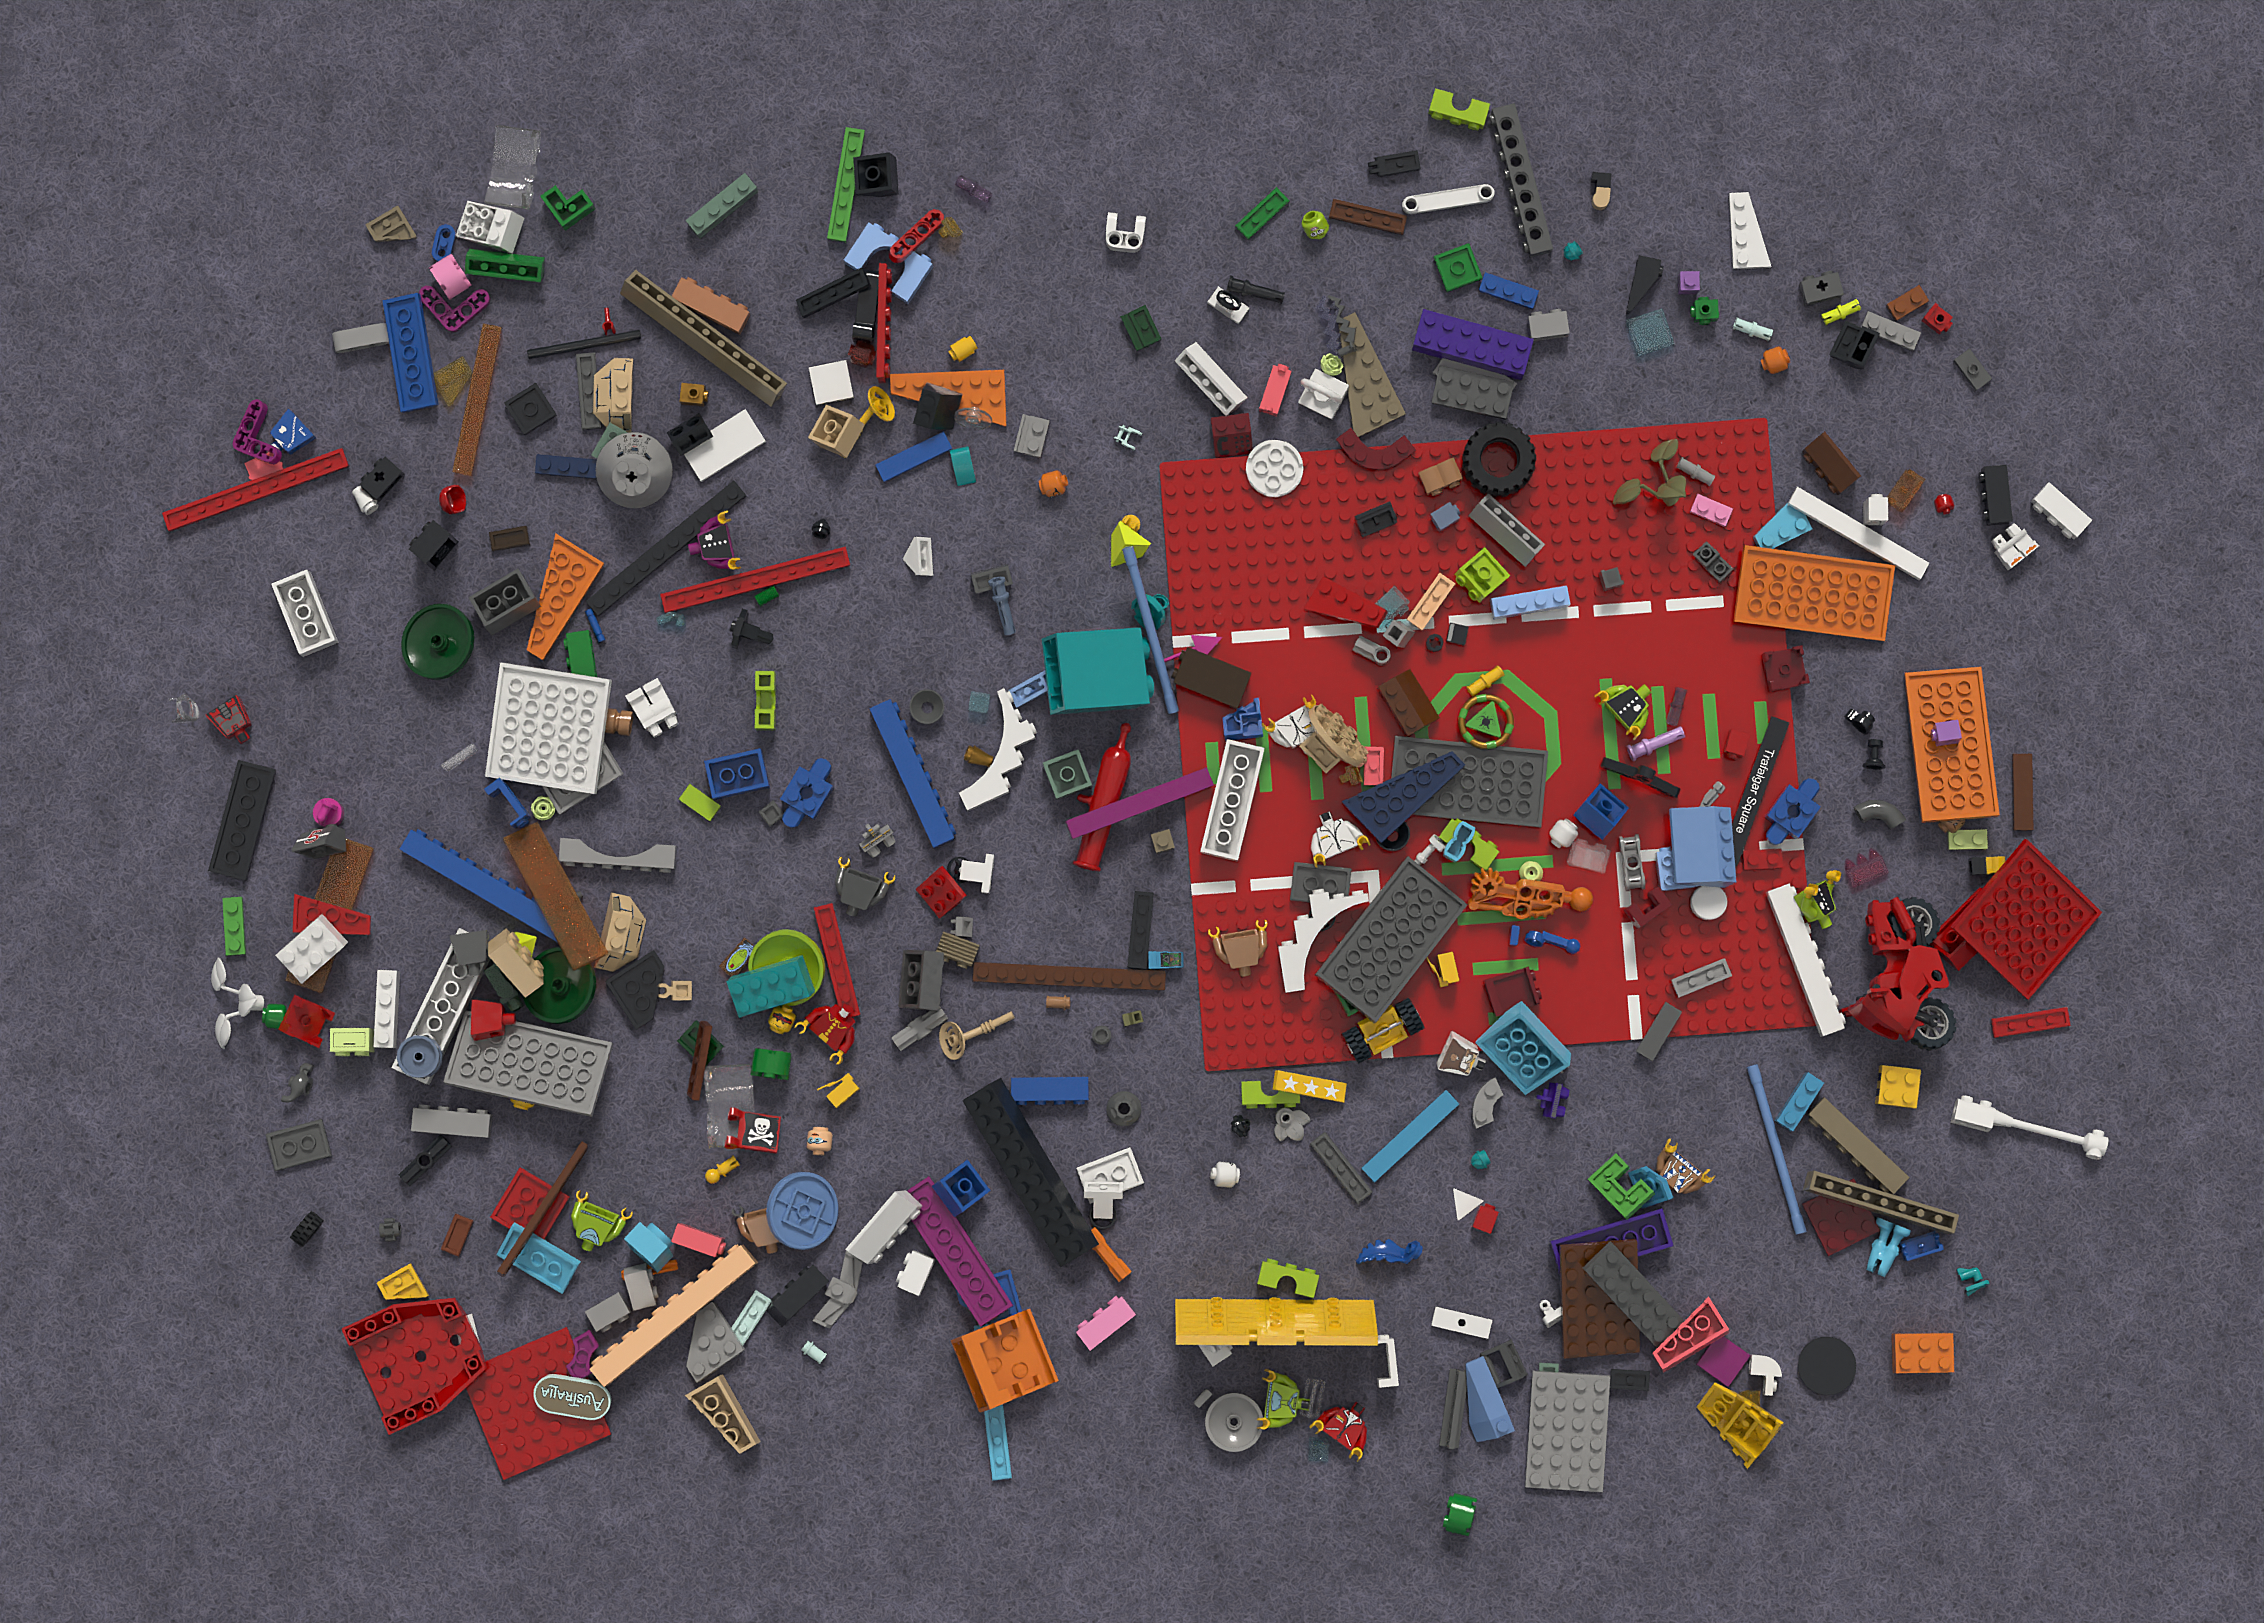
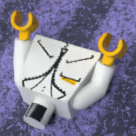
M1311 695L1312 700L1310 702H1307L1304 697L1303 702L1305 705L1277 722H1273L1268 718L1270 721L1269 726L1266 727L1262 723V727L1268 731L1274 742L1286 748L1291 747L1294 749L1314 732L1309 718V710L1316 705L1313 695Z
M1330 811L1319 815L1323 826L1316 829L1311 842L1315 867H1317V862L1319 861L1323 862L1325 866V859L1356 846L1363 850V843H1368L1370 846L1368 838L1362 834L1358 827L1349 821H1343L1342 819L1333 821Z

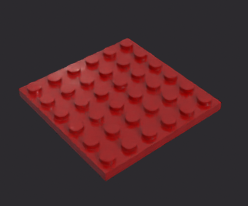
M2024 839L1950 927L2025 999L2029 1000L2102 912L2029 840Z
M568 1327L485 1361L487 1368L466 1387L503 1480L612 1434L605 1416L596 1420H587L547 1413L540 1409L534 1400V1388L543 1377L549 1374L572 1377L566 1366L574 1357L575 1346Z

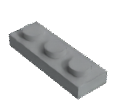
M1869 311L1862 323V326L1879 332V338L1914 351L1921 332Z
M1725 958L1674 978L1671 982L1679 998L1731 977L1732 974Z

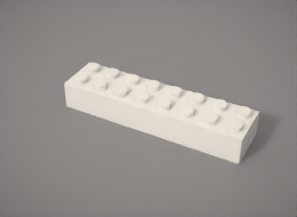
M459 928L456 934L469 932ZM451 943L406 1039L415 1035L430 1037L440 1045L444 1056L491 958L488 956V962L479 963L481 975L469 976L468 965L459 966ZM418 1053L417 1060L422 1059L421 1053ZM396 1057V1059H395V1061H394V1063H393V1065H392V1068L395 1069V1070H397V1071H399V1072L404 1073V1072L400 1069V1067H399V1065H398V1062H397V1057ZM434 1075L427 1078H412L430 1085Z

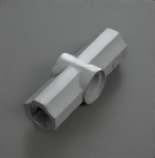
M939 1006V1010H930L925 1015L914 1019L905 1029L895 1034L892 1040L899 1050L902 1051L915 1041H919L932 1032V1029L945 1022L948 1017Z

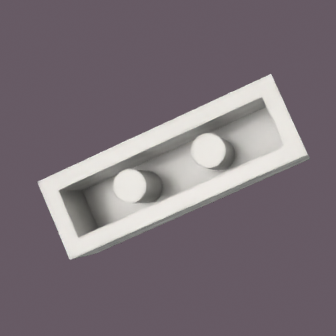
M2047 483L2031 501L2034 504L2033 508L2039 513L2043 512L2048 517L2047 520L2054 526L2058 525L2062 529V534L2069 539L2077 538L2092 521L2091 518L2051 483Z

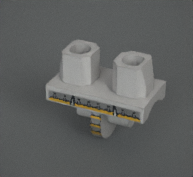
M867 824L865 826L868 831L862 834L865 840L859 843L864 852L867 851L874 858L881 852L877 847L879 842L883 841L887 847L895 843L892 835L893 831L888 824L883 828H880L878 824L871 828Z

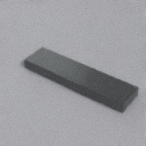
M596 353L576 354L582 430L602 429L601 421L593 414L594 375L597 373Z
M1326 1132L1310 1143L1357 1204L1373 1193Z

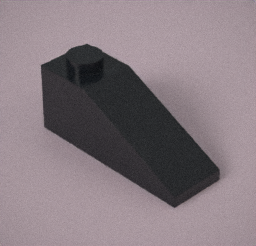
M1638 256L1626 314L1632 312L1658 277L1662 276L1664 266H1661L1660 259Z

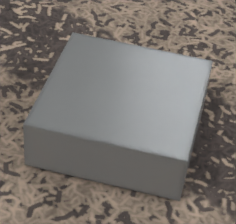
M1205 1389L1196 1398L1194 1404L1200 1408L1212 1393Z

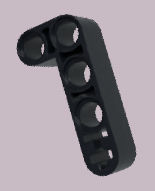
M865 270L871 286L859 291L852 339L856 343L866 342L867 344H873L878 306L879 271Z

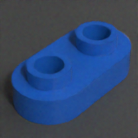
M447 224L439 226L436 231L432 256L437 262L452 254L456 232L452 226ZM445 232L450 233V236L448 238L443 237V234ZM441 250H444L445 255L442 257L439 256V252Z

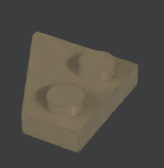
M399 206L392 208L365 224L375 242L418 238Z

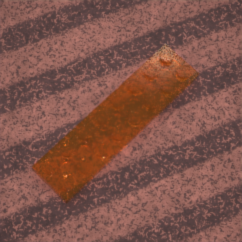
M538 822L504 837V844L572 970L575 971L608 955L605 945Z
M346 839V852L330 855L314 900L353 910L375 848ZM337 953L302 984L290 971H288L285 981L323 993Z

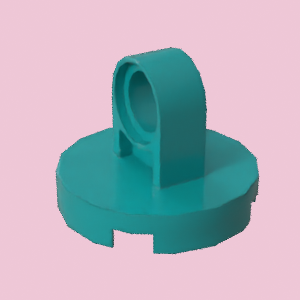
M1146 594L1154 626L1157 630L1165 623V610L1169 601L1161 594H1156L1153 597ZM1137 598L1132 601L1131 609H1134L1136 613L1134 616L1136 621L1145 628Z

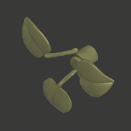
M1676 438L1659 444L1651 453L1652 461H1659L1666 483L1662 484L1658 491L1655 492L1646 485L1640 484L1639 479L1629 480L1622 484L1615 493L1613 499L1614 506L1634 500L1640 494L1642 488L1655 495L1657 499H1662L1667 506H1672L1677 503L1679 498L1686 497L1685 477L1679 475L1669 479L1663 465L1664 460L1671 459L1677 452L1678 440Z

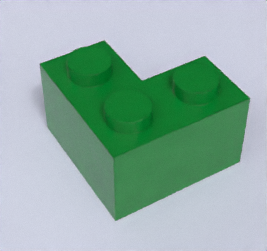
M556 185L540 196L565 231L596 209L583 189L568 200L565 199Z

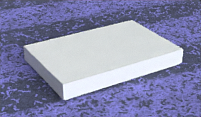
M1130 1147L1076 1168L1083 1187L1084 1181L1123 1182V1191L1144 1183ZM1088 1198L1090 1204L1093 1203L1094 1198Z

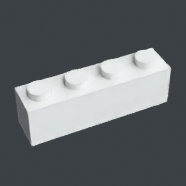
M1197 342L1187 347L1175 359V362L1225 416L1235 411L1248 398Z
M377 971L374 1047L396 1048L400 971Z

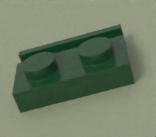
M1146 305L1120 316L1136 351L1162 340Z
M697 1020L677 1040L692 1056H694L699 1028ZM712 1034L705 1067L724 1048Z

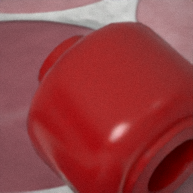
M1948 494L1939 495L1934 500L1938 513L1943 512L1946 515L1951 512L1950 510L1954 509L1953 499Z

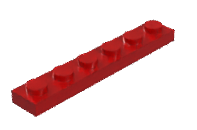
M833 903L814 907L838 1006L842 1007L844 1004H847L853 1009L850 1016H859L861 1014Z

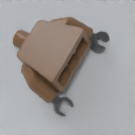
M739 1206L741 1213L738 1215L735 1209H732V1214L738 1218L736 1221L741 1235L748 1241L754 1242L757 1247L765 1246L769 1254L778 1251L777 1242L779 1241L772 1234L767 1222V1208L745 1213V1209Z

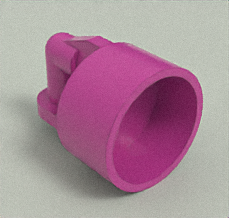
M324 798L315 804L313 817L323 827L328 824H336L338 826L344 818V809L338 801Z

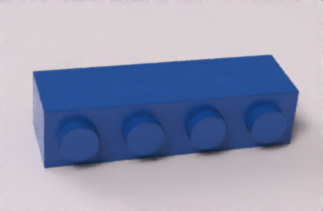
M1088 1077L1011 1078V1095L1017 1105H1027V1101H1035V1105H1046V1101H1054V1105H1063L1065 1101H1073V1104H1085V1100H1089Z

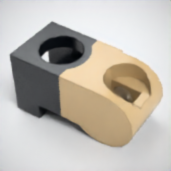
M1592 172L1591 183H1596L1592 206L1596 210L1605 209L1609 203L1612 173Z

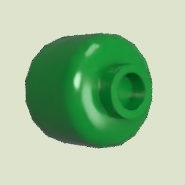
M268 1004L266 1008H263L262 1023H265L267 1028L279 1029L287 1012L286 1006L283 1004Z

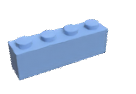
M1567 586L1491 598L1490 606L1493 620L1566 608L1570 606Z

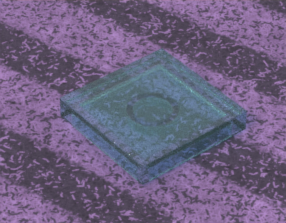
M1663 309L1626 320L1638 357L1674 345Z

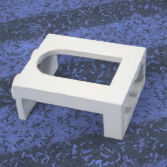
M1388 1334L1378 1335V1343H1386L1389 1377L1377 1378V1386L1379 1388L1399 1386L1394 1339L1389 1338Z

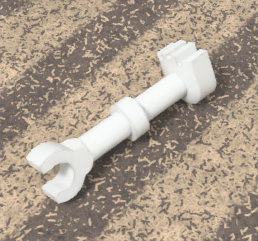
M1433 834L1429 839L1430 844L1426 849L1416 855L1414 861L1417 864H1425L1428 860L1427 858L1435 849L1439 852L1443 851L1446 843L1440 840L1437 835Z

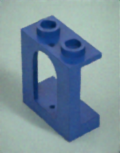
M499 777L484 788L486 793L492 798L502 792L518 813L519 817L510 823L512 827H519L521 829L529 823L528 819L531 816L503 779Z

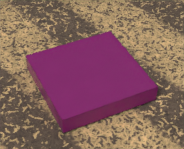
M1722 1337L1708 1346L1696 1365L1729 1387L1750 1355L1727 1338Z

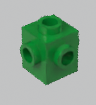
M1699 297L1698 300H1695L1693 306H1690V316L1694 317V323L1699 322V325H1709L1711 322H1716L1719 319L1718 299L1709 300V297Z

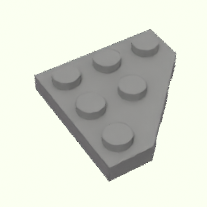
M711 1302L697 1312L686 1365L696 1383H699L745 1351V1348L715 1302Z

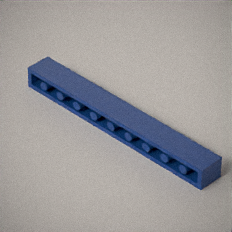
M419 829L416 832L410 830L400 847L401 851L561 945L568 946L578 929L574 925L576 921L567 916L563 919L558 916L559 911L550 906L546 909L541 906L543 902L535 897L529 899L525 896L526 892L520 888L512 889L508 886L510 883L500 877L499 880L493 878L491 871L484 867L482 870L476 868L477 863L469 858L466 860L459 858L460 853L452 848L449 851L442 848L443 843L435 838L433 841L427 839L428 834Z

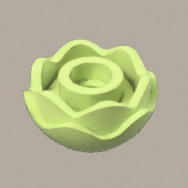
M1329 353L1321 359V368L1324 373L1335 376L1342 372L1343 364L1340 357Z
M540 796L531 805L534 817L539 820L550 819L555 813V807L549 797Z
M1528 861L1519 869V876L1521 879L1540 881L1543 877V870L1537 862Z

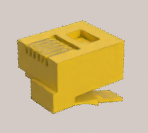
M1453 952L1436 956L1441 977H1439L1435 966L1430 963L1428 957L1426 958L1432 971L1438 978L1440 988L1459 981Z
M847 1073L840 1080L831 1082L817 1090L827 1086L831 1087L843 1081L826 1096L838 1108L860 1088L853 1081L854 1078Z

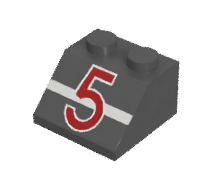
M328 824L322 829H309V832L300 835L292 847V852L311 859L346 852L345 829L337 827L336 824Z

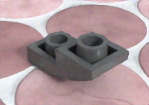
M1707 541L1693 553L1697 561L1720 584L1734 572V569Z

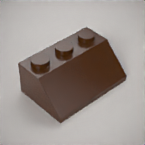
M1823 432L1802 451L1805 461L1808 464H1813L1816 468L1815 473L1819 478H1824L1827 481V487L1833 494L1835 492L1837 495L1841 494L1861 477L1826 432Z
M1411 669L1393 677L1377 688L1406 737L1413 735L1440 718Z

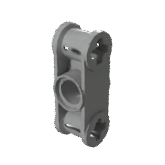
M1635 834L1634 837L1626 838L1619 836L1625 890L1629 891L1635 888L1643 890L1645 889V877L1642 869L1639 835ZM1629 858L1635 859L1637 866L1634 868L1629 867L1627 860Z

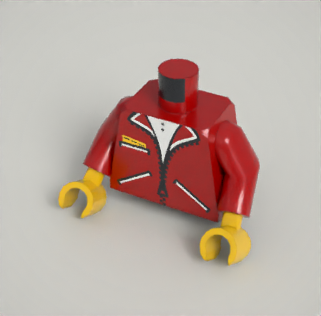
M1355 1402L1350 1410L1343 1406L1341 1408L1333 1407L1328 1409L1309 1426L1310 1429L1313 1426L1318 1428L1315 1434L1323 1430L1351 1450L1350 1459L1353 1454L1358 1456L1357 1462L1361 1459L1362 1451L1367 1441V1428L1364 1425L1365 1422L1359 1418L1365 1409L1359 1403Z

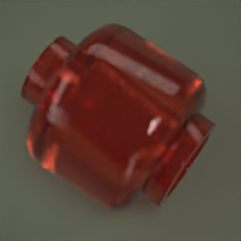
M857 341L855 345L851 344L848 355L851 356L850 362L852 364L867 368L869 365H873L877 351H874L875 347L873 345Z

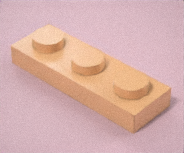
M1439 573L1411 612L1407 621L1423 631L1455 583Z

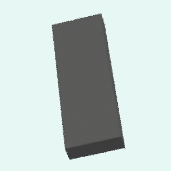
M1665 1002L1636 1052L1653 1061L1682 1011Z

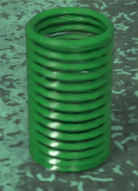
M773 586L754 597L761 607L779 597Z

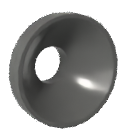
M920 690L910 701L911 715L919 723H935L943 715L944 701L934 690ZM926 702L933 705L932 712L928 714L922 711V705Z
M1121 1091L1109 1099L1107 1115L1116 1125L1129 1126L1140 1117L1141 1103L1134 1094ZM1121 1103H1127L1130 1107V1111L1125 1115L1120 1114L1118 1111V1106Z

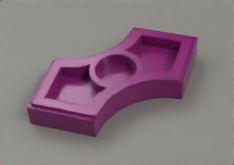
M591 1330L573 1339L575 1354L572 1361L566 1366L572 1377L583 1379L592 1374L590 1371V1360L599 1344Z

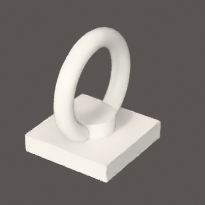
M1315 369L1310 380L1305 378L1301 380L1300 383L1305 390L1298 403L1333 420L1350 386Z

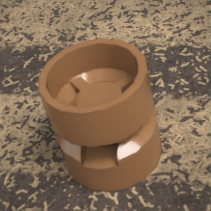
M608 708L605 733L614 734L617 731L619 735L630 736L633 712L622 710L618 713L617 709Z

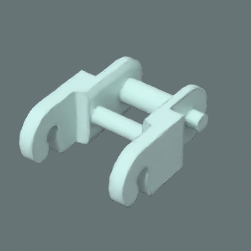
M1124 425L1119 426L1120 431L1114 439H1116L1117 443L1120 441L1123 446L1135 450L1134 446L1127 444V440L1132 432L1140 436L1143 433L1131 427L1126 429ZM1124 431L1128 432L1125 440L1121 439Z

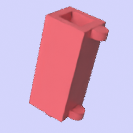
M1278 364V366L1273 365L1259 407L1260 412L1277 417L1291 376V371L1288 370L1289 367Z

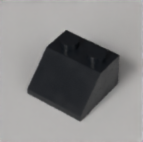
M887 152L853 157L856 195L873 197L899 195L897 159L894 155Z
M927 382L922 389L913 424L928 429L953 430L963 394Z

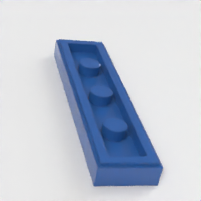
M943 431L876 464V468L883 482H886L952 450V447Z

